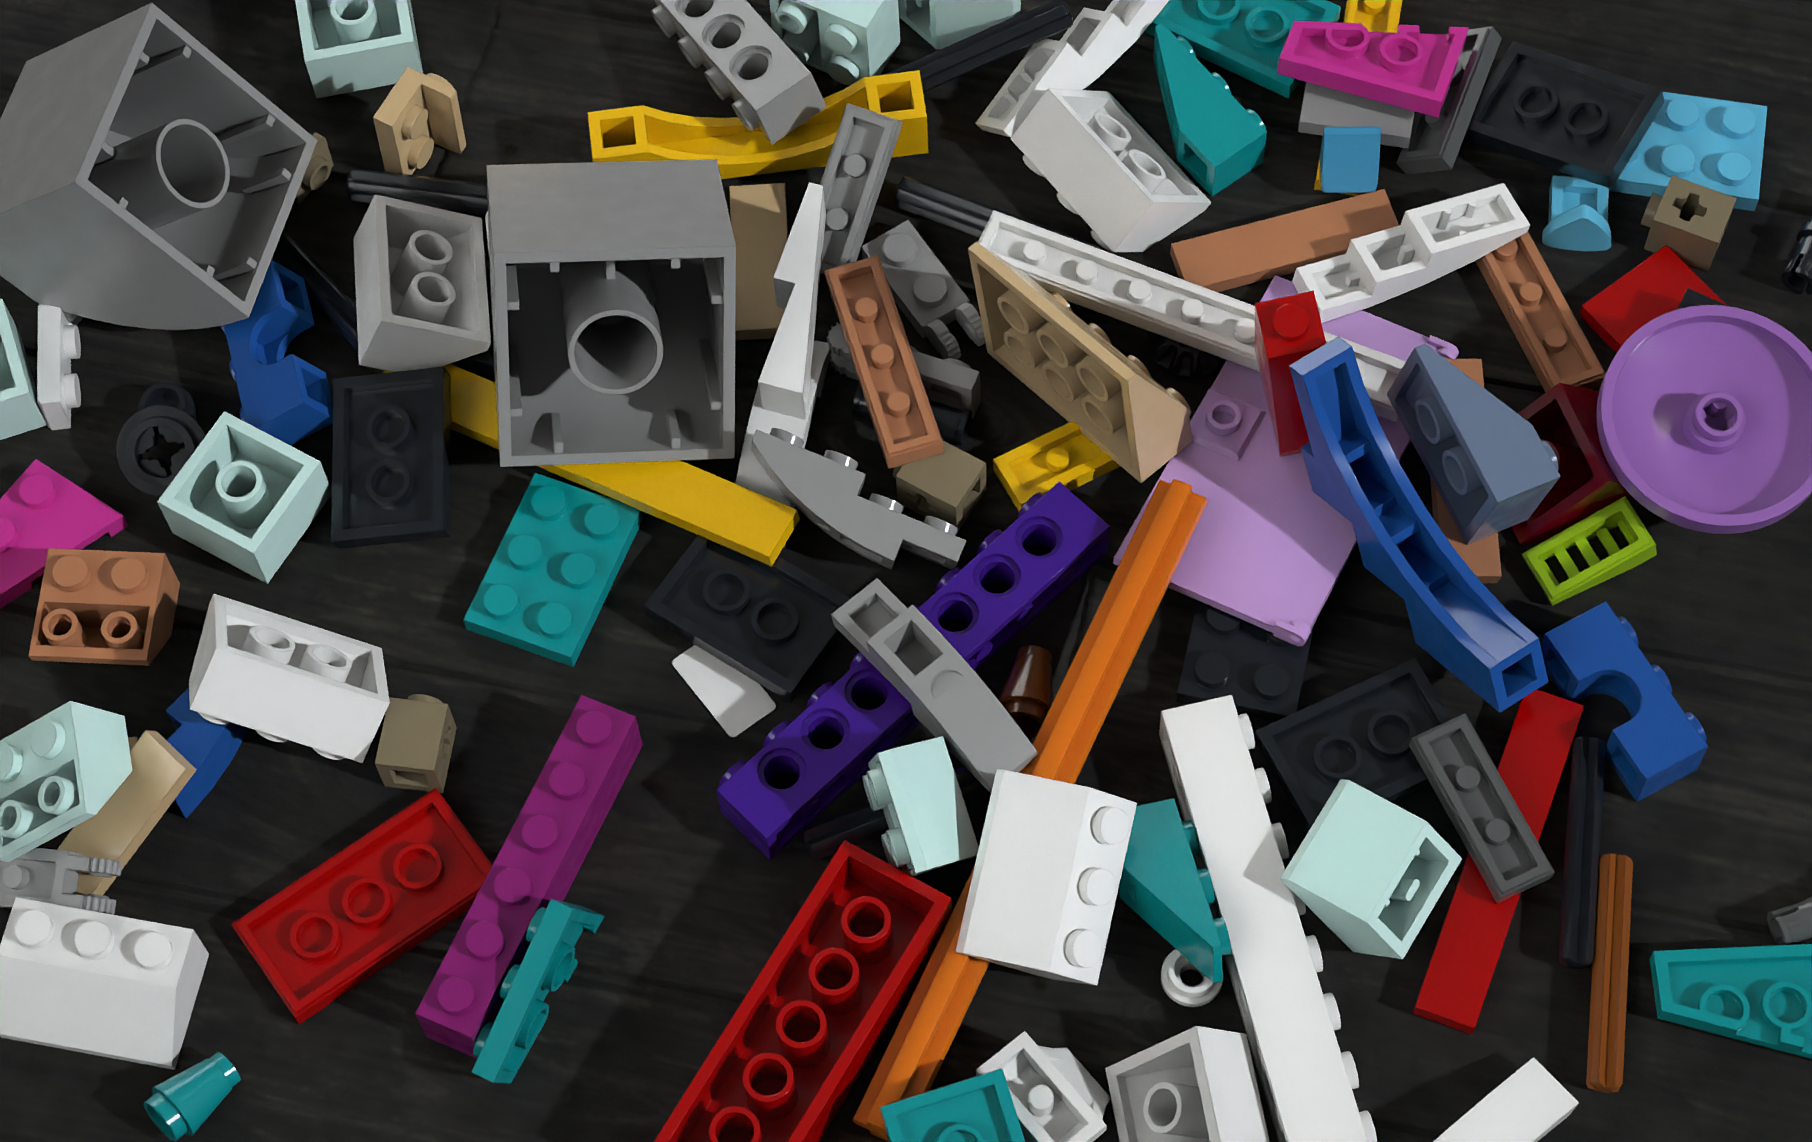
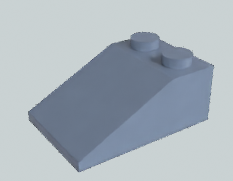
M1424 343L1414 347L1387 392V396L1464 541L1468 545L1528 520L1561 477L1558 472V461L1553 449L1547 442L1540 440L1531 423Z

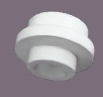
M1176 949L1166 957L1161 969V983L1165 993L1174 1002L1187 1007H1198L1212 1001L1219 993L1223 982L1213 983ZM1186 970H1195L1202 975L1203 981L1197 986H1188L1182 982L1180 975Z

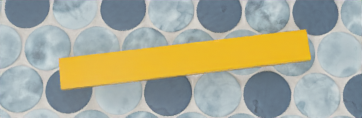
M452 364L441 366L451 375V430L499 450L495 382ZM680 460L538 466L769 566L774 564L800 520L797 509Z

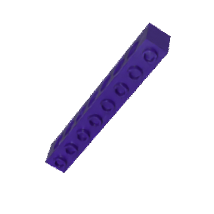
M1058 482L1045 495L1041 492L1033 495L1019 511L1018 519L1004 532L998 529L988 535L979 546L976 553L977 556L963 569L955 567L948 571L938 582L935 594L920 607L914 606L955 648L969 666L977 672L1108 553L1110 525L1061 482ZM1033 545H1043L1052 551L1046 555L1035 556L1028 553L1026 549ZM993 582H1001L1007 584L1010 589L1004 593L994 594L986 591L984 587ZM950 620H961L969 625L960 632H950L941 627ZM859 652L852 660L850 670L835 684L827 682L819 687L810 697L807 709L793 722L783 721L778 724L766 737L763 743L764 748L748 762L745 760L738 761L727 770L720 780V787L716 790L721 813L771 861L803 831L805 826L817 819L870 770L868 763L877 753L893 749L921 722L913 715L911 703ZM868 696L879 697L884 701L880 707L873 710H865L856 705L860 699ZM824 735H834L842 740L836 747L831 749H820L813 745L817 738ZM781 774H790L798 778V781L787 789H776L769 785V782L774 777Z

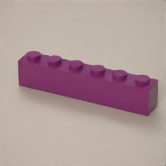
M581 695L415 1013L427 1038L478 1059V1057L473 1055L474 1045L483 1027L488 1022L494 1023L504 1002L500 998V989L507 973L515 964L521 965L530 945V942L526 940V933L532 918L541 907L547 908L551 899L564 901L643 746L636 716Z

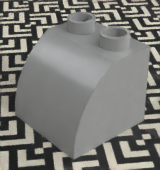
M150 3L26 61L0 118V276L35 302L60 307L64 312L122 326L162 330L203 329L222 326L249 318L318 140L156 5Z
M717 159L486 165L492 332L500 467L734 458L736 243Z

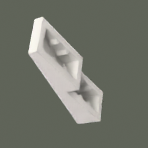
M810 182L773 277L777 306L786 309L758 380L762 409L806 420L826 221L823 186Z

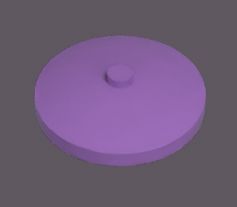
M1700 305L1677 309L1649 321L1632 334L1618 350L1600 387L1596 411L1597 430L1604 456L1611 470L1627 492L1641 505L1664 520L1687 529L1712 534H1733L1757 530L1785 518L1808 499L1812 493V352L1794 334L1776 322L1751 311L1723 305Z

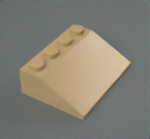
M977 241L968 248L987 353L1068 422L1074 421L1081 428V433L1106 452L1140 483L1144 482L1192 442L1189 417L1191 410L1187 401L1178 391L1173 388L1165 389L1151 378L1147 368L1138 358L1133 355L1127 357L1111 344L1106 333L1094 323L1087 325L1076 316L1068 302L1055 291L1047 292L1032 278Z

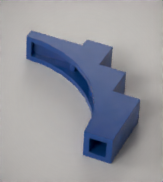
M1338 336L1289 365L1309 442L1303 445L1301 450L1312 490L1352 522L1364 567L1405 600L1415 643L1499 713L1548 683L1539 638L1515 618L1477 578L1443 534L1402 469L1372 406L1352 346Z

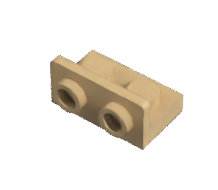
M407 67L374 115L373 120L385 172L412 175L416 168L422 169L427 164L432 155L434 144L461 154L466 147V140L457 92L453 86L437 74L428 73L425 75Z

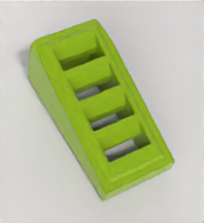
M1626 496L1524 552L1522 557L1553 606L1642 564L1656 556L1657 551L1655 542ZM1617 526L1629 543L1628 546L1621 550L1609 533V530ZM1596 536L1609 554L1607 558L1601 561L1587 541ZM1577 546L1589 568L1579 572L1566 550ZM1556 556L1569 579L1560 584L1545 562L1546 559Z

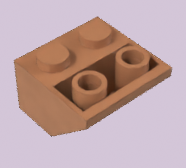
M48 548L28 655L32 661L149 666L172 636L180 582L166 554Z

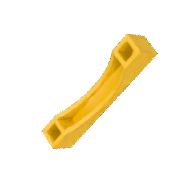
M920 70L869 76L860 79L844 90L823 98L827 106L825 109L773 145L758 127L750 132L738 117H693L664 112L644 105L588 112L593 162L717 159L721 179L823 167L827 165L847 103L903 122L892 158L928 153V130Z

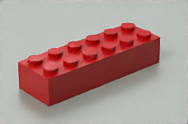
M844 840L654 1142H820L924 972L952 913V898Z

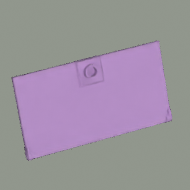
M1275 275L1260 302L1299 293L1291 281ZM1363 310L1322 323L1324 332L1403 361H1407L1414 347L1424 343L1445 359H1456L1459 354L1457 347L1432 335L1426 337ZM1226 360L1212 387L1207 391L1190 421L1192 442L1169 460L1114 556L1113 564L1119 565L1159 480L1161 479L1168 483H1171L1173 479L1183 481L1192 486V492L1206 497L1207 505L1168 588L1272 632L1273 636L1288 643L1304 646L1317 617L1357 544L1352 522L1313 492L1302 452L1280 457L1260 372ZM1377 416L1400 463L1411 439L1399 418L1397 422H1393Z

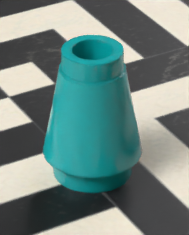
M216 1052L209 1059L206 1058L152 1087L153 1095L143 1103L144 1108L160 1131L170 1140L176 1142L184 1134L192 1137L230 1093L232 1087L241 1081V1078L233 1064L222 1053Z

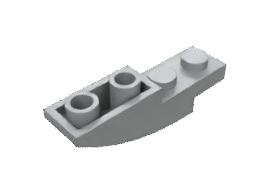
M772 428L770 433L767 434L756 429L752 438V452L766 474L800 512L832 538L861 556L889 569H892L900 549L949 569L956 567L966 543L965 539L956 536L957 527L932 516H925L923 522L901 514L904 508L903 505L879 494L872 493L869 500L860 497L859 494L866 474L856 470L858 462L844 454L826 450L824 456L802 448L804 440L788 431Z
M878 578L831 614L834 626L911 703L913 715L936 738L943 736L947 749L990 793L992 792L997 769L1019 772L1038 757L1037 750L1014 719L955 648L913 604L907 608Z

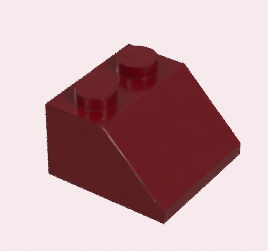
M1558 383L1518 413L1533 425L1540 440L1547 442L1556 455L1558 472L1561 476L1529 519L1511 526L1520 544L1528 545L1552 537L1626 496L1628 501L1633 498L1611 470L1599 441L1596 416L1598 391Z

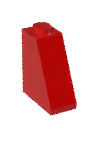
M1314 290L1255 303V353L1280 457L1301 453V447L1309 442L1289 365L1326 344Z

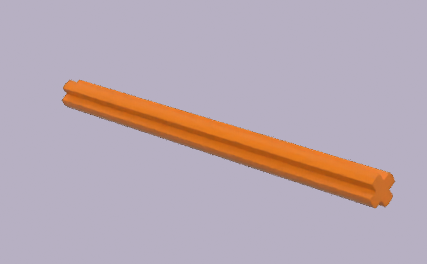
M1173 479L1171 483L1159 480L1032 744L1037 750L1038 757L1019 773L1075 784L1207 505L1206 497L1192 492L1191 485L1177 479ZM974 867L853 1117L855 1124L870 1130L872 1135L888 1142L879 1107L930 1090L990 963L989 961L955 952Z

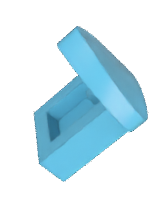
M1553 175L1549 187L1548 225L1543 230L1542 243L1549 247L1573 251H1604L1611 248V230L1608 224L1609 188L1577 177Z

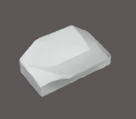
M1024 1031L976 1069V1076L999 1068L1003 1069L1025 1142H1094L1106 1131L1107 1125L1102 1119L1111 1097L1067 1047L1050 1048L1038 1046Z

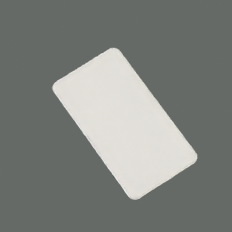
M696 645L676 657L672 662L674 668L730 737H736L776 708L775 702L759 683Z

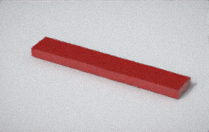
M1535 690L1522 699L1497 770L1537 842L1544 827L1584 709V705L1540 690ZM1469 853L1413 1014L1472 1035L1521 893L1497 904Z

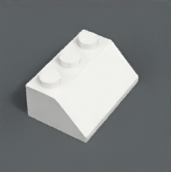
M1048 88L1010 138L1024 153V163L1033 172L1045 177L1058 191L1057 198L1060 203L1071 212L1080 215L1093 229L1091 231L1093 239L1102 248L1113 253L1146 251L1204 212L1212 203L1108 91Z
M375 194L353 239L359 365L398 372L441 367L487 351L491 345L482 218Z
M213 594L189 679L190 710L198 712L203 718L216 724H229L232 722L254 729L262 737L274 742L290 740L312 747L318 754L329 759L342 760L347 758L363 763L390 703L382 648Z
M997 769L955 952L1052 980L1097 986L1137 803L1086 786Z
M16 897L0 944V1037L175 1070L209 953L194 929Z
M1195 1026L1105 1068L1119 1142H1270L1248 1039L1244 1033Z

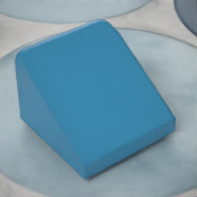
M1381 127L1324 128L1319 157L1320 181L1323 192L1372 193L1376 191L1379 174Z

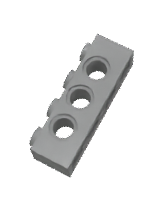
M655 0L657 7L651 10V14L658 26L668 38L674 34L680 37L677 43L695 69L702 64L706 67L705 77L722 100L728 96L732 97L735 101L732 107L748 131L751 132L758 127L773 145L827 107L812 73L746 0Z

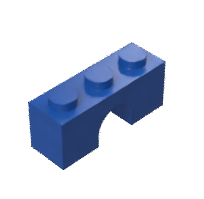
M271 259L249 318L222 325L221 328L227 337L231 355L229 368L234 380L237 382L242 404L240 409L241 420L292 446L333 423V400L326 372L293 354L284 358L290 342L298 334L315 324L304 278Z
M1605 601L1545 633L1541 650L1546 672L1566 700L1577 702L1590 695L1605 694L1618 699L1629 711L1631 720L1612 730L1605 747V757L1636 802L1698 769L1708 748L1705 731L1692 713H1684L1672 696V687L1667 675L1658 665H1651L1638 647V638L1633 627L1624 617H1617Z

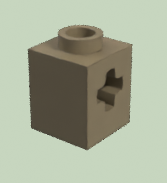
M1672 175L1664 195L1653 192L1645 210L1641 224L1650 227L1644 249L1656 253L1667 245L1685 264L1708 272L1727 228L1737 198Z
M943 441L944 453L894 467L893 477L896 478L897 502L924 517H936L958 528V533L986 491V463Z
M422 694L410 695L408 699L389 697L390 703L386 710L375 760L376 768L384 786L428 792L437 788L439 793H443L457 729L449 705L442 703L435 697Z

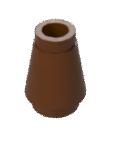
M1034 645L1023 646L1017 650L1016 658L998 698L1027 738L1037 736L1053 703L1052 655L1048 650Z

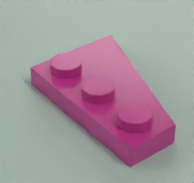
M1294 21L1279 58L1277 74L1439 118L1466 42L1469 27H1449L1448 34H1421L1419 25H1398L1397 33L1368 32L1367 28L1361 23Z
M35 459L0 499V609L32 589L33 580L44 574L48 548L81 550L106 533L112 537L129 525L125 517Z

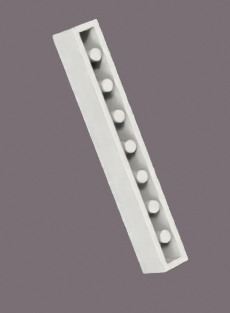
M1232 695L1161 711L1159 736L1184 821L1191 820L1195 828L1199 846V856H1195L1198 869L1207 868L1211 877L1215 896V904L1209 905L1213 919L1223 917L1227 926L1231 954L1224 955L1278 1142H1377L1371 1115L1368 1110L1359 1112L1352 1089L1359 1088V1078L1353 1056L1350 1051L1341 1053L1334 1032L1341 1029L1340 1014L1336 1000L1331 992L1323 994L1317 972L1323 971V960L1319 944L1314 935L1305 937L1299 917L1306 913L1305 903L1280 879L1285 871L1282 859H1286L1289 856L1288 845L1280 822L1271 824L1265 804L1271 803L1272 797L1266 772L1263 767L1254 769L1249 750L1255 748V740L1250 719L1246 713L1237 714Z

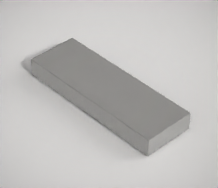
M847 103L820 183L823 186L826 210L820 273L825 274L824 270L857 261L903 125L902 121Z

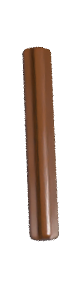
M1612 853L1602 855L1599 861L1595 955L1592 962L1586 1085L1590 1090L1604 1093L1618 1092L1623 1084L1633 878L1632 859L1626 855Z

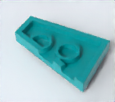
M555 899L550 900L547 908L541 907L536 912L526 933V940L530 942L524 959L521 965L515 964L509 970L501 986L500 998L504 1002L494 1023L488 1022L483 1027L474 1045L473 1055L478 1057L472 1073L493 1083H511L547 1020L549 1005L543 1002L549 991L554 992L563 982L568 983L578 965L577 959L574 958L576 942L583 930L595 934L605 916L584 906Z
M1812 944L1653 951L1649 960L1658 1019L1812 1059Z

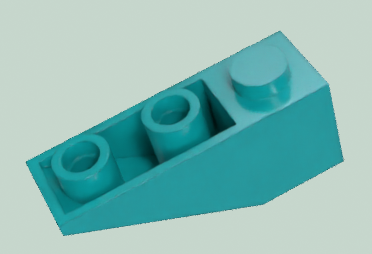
M1162 22L1156 25L1153 59L1176 158L1208 194L1213 197L1263 163L1267 136L1266 127L1255 111L1251 109L1245 110L1231 95L1227 83L1218 73H1210L1198 61L1192 46L1182 36L1176 37Z
M1174 798L1136 806L1118 888L1119 898L1213 983L1223 981L1222 956L1231 954L1230 938L1224 918L1213 919L1209 905L1215 904V896L1209 871L1207 868L1197 870L1193 858L1199 856L1198 840L1193 822L1191 820L1181 821Z

